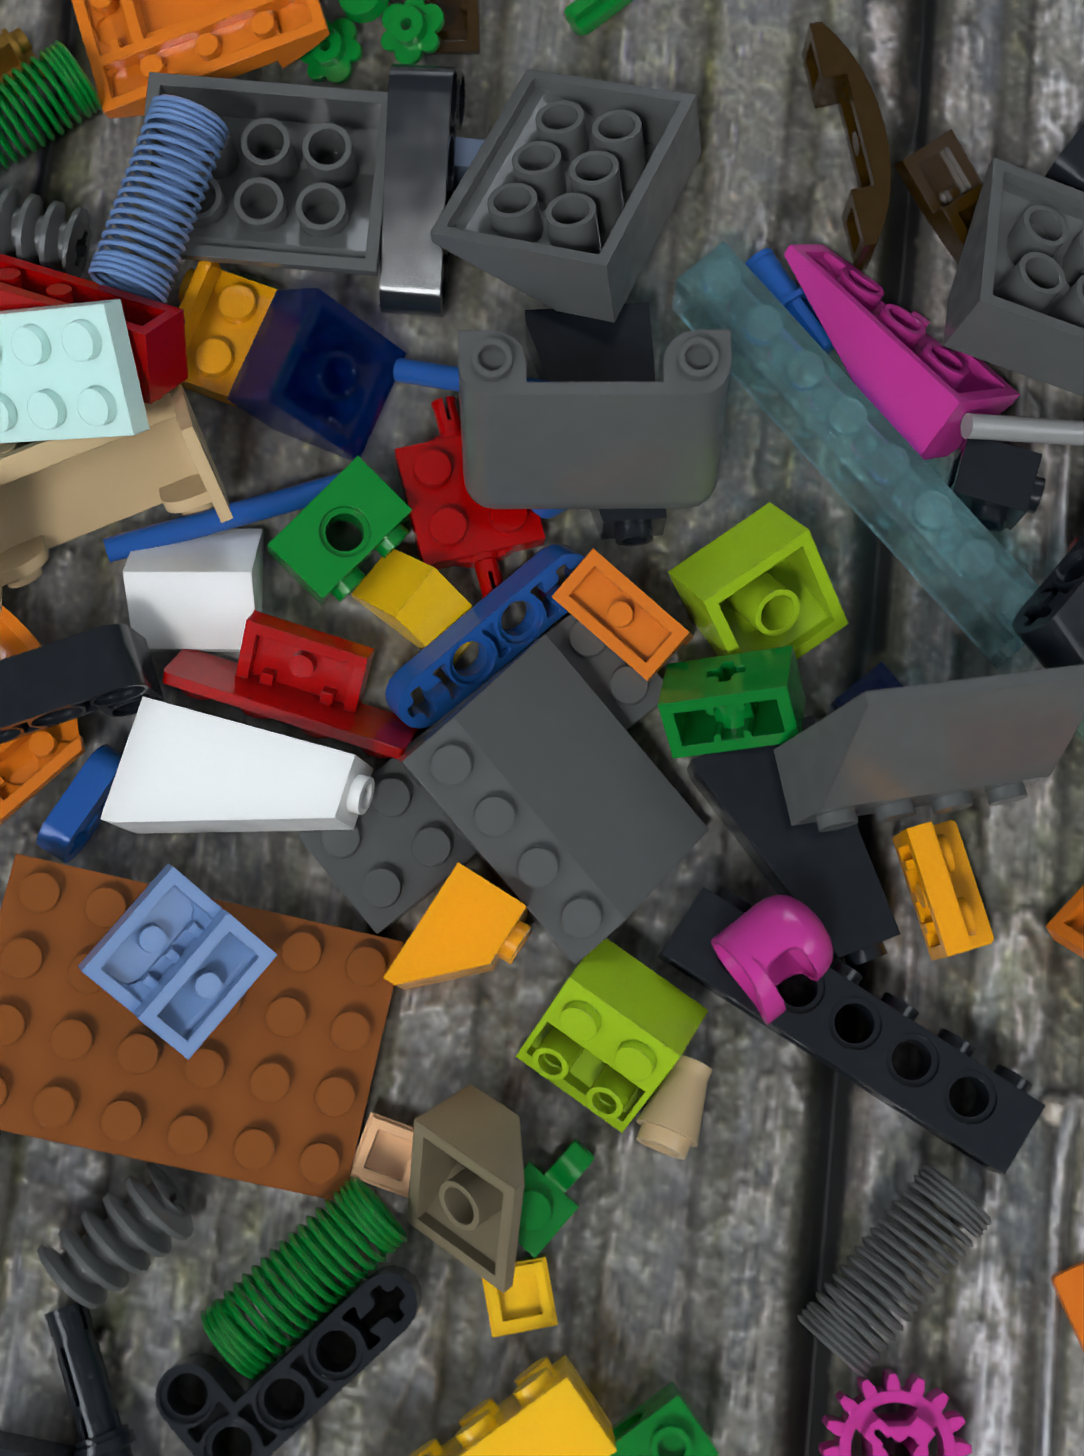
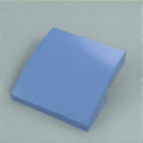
M168 863L78 965V968L189 1060L274 960L277 954Z

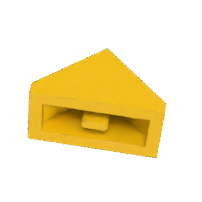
M394 548L386 558L381 557L365 579L351 594L352 598L420 650L424 649L473 607L435 567ZM473 641L466 642L457 649L453 657V666Z

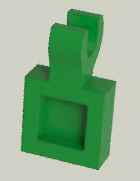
M576 1138L566 1147L545 1173L531 1160L523 1167L524 1191L518 1243L534 1258L579 1208V1203L566 1191L589 1167L595 1155Z

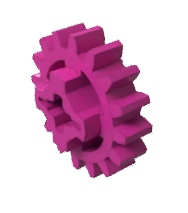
M883 1369L881 1386L877 1387L866 1377L857 1376L860 1394L854 1399L840 1390L835 1394L844 1411L840 1417L823 1415L822 1423L835 1434L834 1440H827L818 1444L819 1452L822 1456H851L852 1437L855 1429H857L861 1433L862 1454L860 1456H893L886 1452L882 1447L884 1443L874 1433L878 1429L887 1438L892 1437L896 1441L901 1442L907 1450L905 1453L908 1456H929L928 1443L935 1435L937 1436L938 1443L937 1456H965L972 1453V1446L965 1439L953 1436V1433L966 1423L963 1416L956 1410L941 1413L949 1397L938 1387L923 1396L925 1380L915 1373L909 1375L904 1387L900 1386L896 1373L891 1369ZM887 1403H905L897 1413L876 1414L872 1410Z

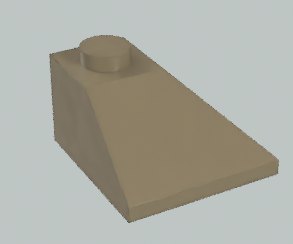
M469 1084L414 1119L407 1222L501 1292H506L513 1286L524 1191L520 1118L503 1104L497 1102L472 1084Z

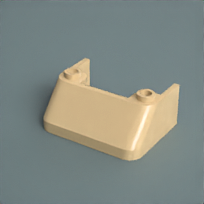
M182 384L176 386L154 403H144L150 429L134 436L0 443V612H2V586L7 585L9 588H19L39 578L43 572L41 567L49 558L50 548L162 503L167 512L181 513L182 516L214 507L221 523L233 519L223 483Z

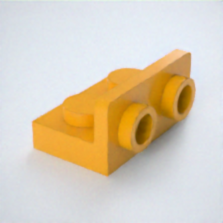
M199 261L196 269L190 268L186 272L179 290V302L181 303L179 308L184 309L188 379L181 384L185 389L236 407L279 307L281 297L277 289L224 271L218 262Z
M949 820L933 825L932 821L906 828L892 837L931 961L991 944L994 941V936L957 823Z

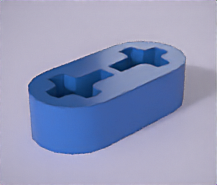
M104 744L91 754L43 823L36 840L40 848L63 863H68L80 853L103 821L100 818L122 753L110 745Z

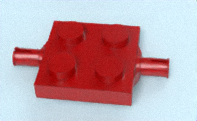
M446 396L445 407L442 397L431 403L440 435L429 442L394 449V460L405 502L412 509L409 518L420 561L435 567L437 570L451 566L475 568L482 594L481 598L483 599L503 582L499 566L500 561L513 552L543 546L546 538L540 516L531 509H491L483 507L472 500L466 491L463 476L461 419L456 404L457 400L454 396Z

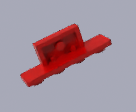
M256 610L246 619L238 663L199 650L182 649L165 667L162 682L164 684L181 689L189 697L202 700L213 699L238 707L245 714L254 718H272L300 727L304 733L312 737L334 738L358 746L365 753L374 757L398 759L410 749L419 730L418 728L409 727L394 713L362 703L375 648Z

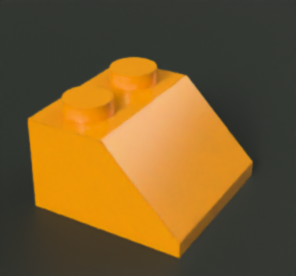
M458 862L383 978L403 990L493 971L501 959L511 965L532 933L530 931L531 927L524 923L528 917L527 906Z

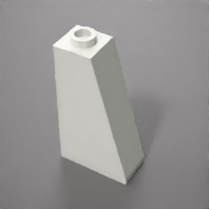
M143 696L100 819L136 834L354 830L358 815L366 813L373 798L375 782L371 775L374 768L355 754Z

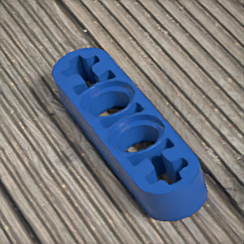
M561 543L552 544L540 550L395 672L389 679L386 687V702L389 708L409 727L426 728L439 721L568 612L551 597L561 586L556 584L559 581L556 571L560 566L565 565L564 574L568 578L585 557L570 546ZM535 586L539 588L537 592L545 598L543 602L530 592ZM515 601H525L526 614L523 621L513 629H503L501 617L504 610ZM466 642H477L479 653L473 664L465 669H454L453 657L457 649ZM437 668L450 678L444 685L440 682L442 680L433 673ZM420 687L425 699L416 706L410 694L414 689Z

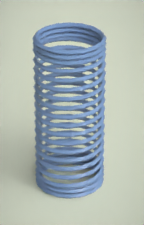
M163 94L154 96L151 100L144 119L146 125H143L140 129L142 135L138 136L136 140L138 146L134 147L132 151L134 156L128 161L130 167L126 168L124 172L126 177L121 181L122 188H119L117 191L119 198L113 202L115 208L111 209L109 213L111 219L105 223L107 230H104L101 234L103 240L99 241L97 245L99 251H96L93 255V262L90 264L88 273L93 281L99 285H106L166 304L170 296L169 293L172 291L170 285L175 282L172 275L177 274L179 271L176 265L183 261L180 254L186 251L184 244L190 241L188 233L194 230L191 223L198 220L195 213L202 209L199 203L206 199L203 192L210 188L207 182L213 179L211 172L217 168L215 161H218L221 157L218 151L225 147V142L230 132L226 123L208 108L189 99ZM154 128H157L164 134H159ZM151 139H157L166 146L155 144ZM148 150H154L163 157L152 155ZM205 151L213 152L215 155L210 156ZM144 160L152 161L160 168L150 166ZM200 161L209 162L211 166H205ZM140 171H147L158 179L145 176ZM196 171L205 172L207 176L202 177ZM136 181L145 182L156 190L142 187ZM191 181L200 182L203 184V187H198ZM186 191L195 192L199 197H193ZM133 192L142 193L154 201L140 198ZM181 201L193 203L196 207H189ZM130 203H137L151 212L137 209ZM174 210L188 213L191 215V218H186ZM118 213L121 217L116 218L115 215ZM126 213L135 214V215H137L138 217H140L141 219H143V220H145V221H147V222H149V223H151V224H153V225H150V224H148V223L141 222V221H138V220H134L133 218H131L130 216H128ZM167 219L184 223L188 228H181ZM123 224L132 225L153 237L174 243L180 248H172L169 245L155 238H152L139 232L131 231ZM160 228H163V229L168 230V231H172V232L179 233V234L182 235L184 238H176L174 235H172V234H170V233H168V232H166V231H164V230H162V229H160ZM110 234L114 239H108L107 237ZM120 235L129 236L146 246H149L162 252L170 253L176 259L167 258L166 256L152 249H149L136 243L129 242L126 239L122 238ZM107 245L110 249L104 250L103 247ZM117 246L129 248L144 257L165 263L172 269L162 268L149 260L126 253ZM157 273L162 274V275H163L164 277H166L167 279H164L162 276H160V275L157 274Z

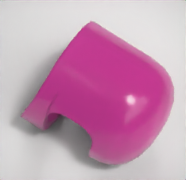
M787 895L766 897L711 940L713 949L720 961L758 1009L763 1021L767 1025L786 1011L785 1003L776 987L795 974H804L817 982L829 969L834 953L830 935L818 916L804 903Z

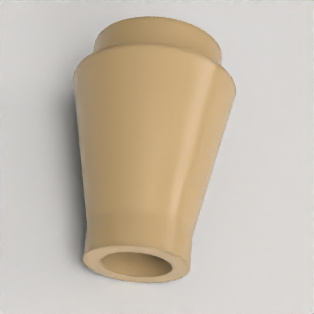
M682 1055L660 1083L637 1118L636 1122L641 1127L636 1140L657 1152L685 1160L690 1146H698L707 1084L712 1069L696 1059Z

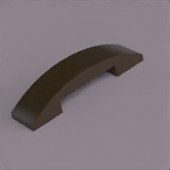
M822 21L809 24L801 56L814 108L838 104L858 188L851 189L841 217L853 266L860 271L867 270L884 227L889 206L891 162L886 128L871 85L854 56L838 36Z

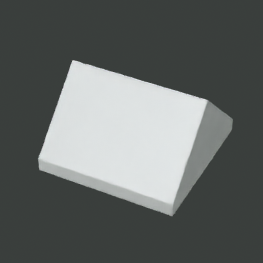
M229 529L185 542L130 551L123 569L130 626L146 639L150 652H180L182 649L199 650L202 652H240L246 619L254 610L262 612L264 530Z

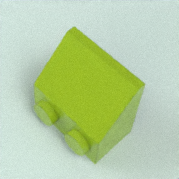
M771 502L668 571L691 620L718 656L793 645L797 660L849 624L809 529Z

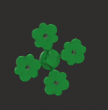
M338 0L348 18H339L333 23L326 20L330 34L317 46L300 57V59L308 65L307 74L313 81L321 82L327 78L333 84L345 83L352 74V63L359 61L363 55V48L356 41L357 27L352 21L368 23L383 14L382 24L387 31L381 37L382 47L387 52L394 53L396 60L400 64L416 65L421 60L423 53L431 54L439 48L440 38L437 33L444 26L445 15L439 6L426 4L424 0H406L404 5L395 3L388 7L389 0Z

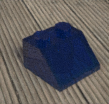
M319 288L276 290L227 396V400L273 430L353 461L357 456L361 458L394 384V364L398 358H405L407 353Z

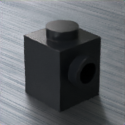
M965 439L955 453L940 510L967 517V522L978 529L993 532L1002 531L1004 528L1012 530L1027 512L1034 514L1041 501L1046 482L1044 477L1037 476L1042 454L994 440Z

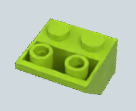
M605 938L581 960L515 1057L623 1133L682 1056L706 1016L708 1009L612 941Z

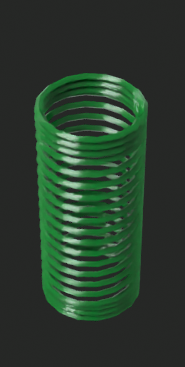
M55 40V44L50 43V47L45 46V51L39 50V59L30 56V65L21 62V71L12 67V77L3 73V83L0 81V107L19 131L32 152L36 153L38 148L24 129L6 97L23 118L41 146L46 147V141L32 122L15 91L35 116L49 139L55 141V135L37 110L23 84L42 107L60 135H64V129L45 103L31 76L46 94L67 128L73 130V123L52 94L39 69L55 88L75 121L82 124L80 114L57 82L48 63L52 66L62 84L86 117L91 118L92 113L97 114V110L102 111L100 98L70 51L58 40ZM0 110L1 127L24 158H28L27 151ZM0 130V144L12 161L19 164V158ZM0 150V162L5 169L10 170V164Z
M350 1176V1181H345V1185H340L339 1191H333V1197L339 1207L332 1200L324 1199V1205L329 1214L324 1209L315 1207V1214L319 1221L313 1216H306L308 1227L303 1224H297V1232L300 1236L296 1233L288 1232L290 1244L287 1241L279 1240L280 1251L270 1249L271 1259L261 1257V1267L251 1265V1274L242 1273V1283L233 1282V1291L224 1290V1300L215 1298L211 1306H206V1310H201L200 1321L211 1342L221 1355L245 1377L259 1379V1374H264V1370L269 1369V1363L277 1361V1354H286V1346L295 1345V1337H304V1330L313 1329L314 1321L323 1319V1312H332V1304L341 1303V1295H350V1287H359V1278L367 1279L368 1270H377V1262H386V1253L395 1254L397 1247H402V1243H407V1235L395 1216L358 1177ZM359 1230L375 1244L380 1255L370 1248ZM353 1242L367 1254L371 1263L361 1256ZM344 1250L358 1262L362 1272L353 1266ZM337 1261L350 1272L353 1280L344 1274ZM284 1265L289 1269L293 1276L287 1271ZM272 1270H273V1271L277 1274V1276L284 1282V1284L288 1287V1289L291 1291V1293H290V1292L284 1287V1285L278 1280V1278L275 1276V1274L272 1272ZM330 1272L342 1282L344 1289L337 1285ZM264 1280L274 1289V1291L279 1295L284 1304L269 1289ZM323 1283L333 1290L336 1298L328 1294ZM252 1285L264 1296V1298L275 1310L277 1315L261 1299V1297L258 1295V1293L255 1291ZM314 1291L324 1299L327 1307L319 1302ZM242 1292H243V1293L254 1303V1305L259 1309V1311L263 1314V1316L265 1317V1319L267 1320V1322L270 1324V1326H269V1325L258 1315V1313L252 1308V1306L248 1303V1301L246 1300V1298L243 1296ZM232 1300L244 1310L262 1336L243 1317ZM306 1301L315 1307L318 1315L311 1312ZM298 1311L306 1316L308 1323L302 1321ZM288 1319L298 1326L300 1332L293 1329ZM280 1328L289 1335L290 1340L284 1338ZM272 1338L280 1343L281 1349L275 1347ZM264 1347L271 1352L272 1357L267 1355Z

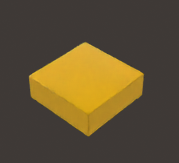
M546 1254L536 1256V1258L530 1257L516 1260L513 1286L504 1293L482 1278L492 1338L558 1325Z

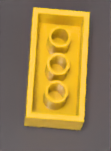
M564 1355L554 1364L550 1362L547 1356L539 1359L515 1378L514 1382L517 1388L513 1391V1394L497 1405L492 1397L485 1399L458 1421L462 1428L452 1439L441 1446L438 1440L433 1438L409 1456H611L617 1451L611 1421L567 1356Z

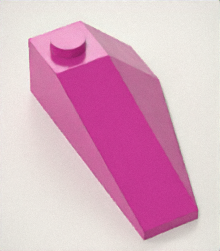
M790 244L785 251L784 256L873 420L890 436L888 439L890 445L902 456L911 460L923 461L950 455L965 440L961 435L960 427L962 418L966 413L1000 415L1019 397L1020 394L983 360L956 350L953 352L926 333V328L930 321L914 310L910 313L899 306L882 302L883 288L824 244Z

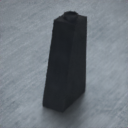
M649 302L624 304L615 322L559 312L552 308L525 310L526 346L539 379L556 382H656ZM590 509L601 539L616 538V544L622 546H638L652 542L653 536L663 535L667 519L666 509Z
M813 715L803 718L802 731L816 723ZM782 744L704 754L691 759L687 771L692 783L778 895H787L801 901L818 916L830 935L834 951L833 958L846 955L850 966L853 967L887 954L883 941L901 934L857 824L828 832H819L817 822L791 826L773 751Z

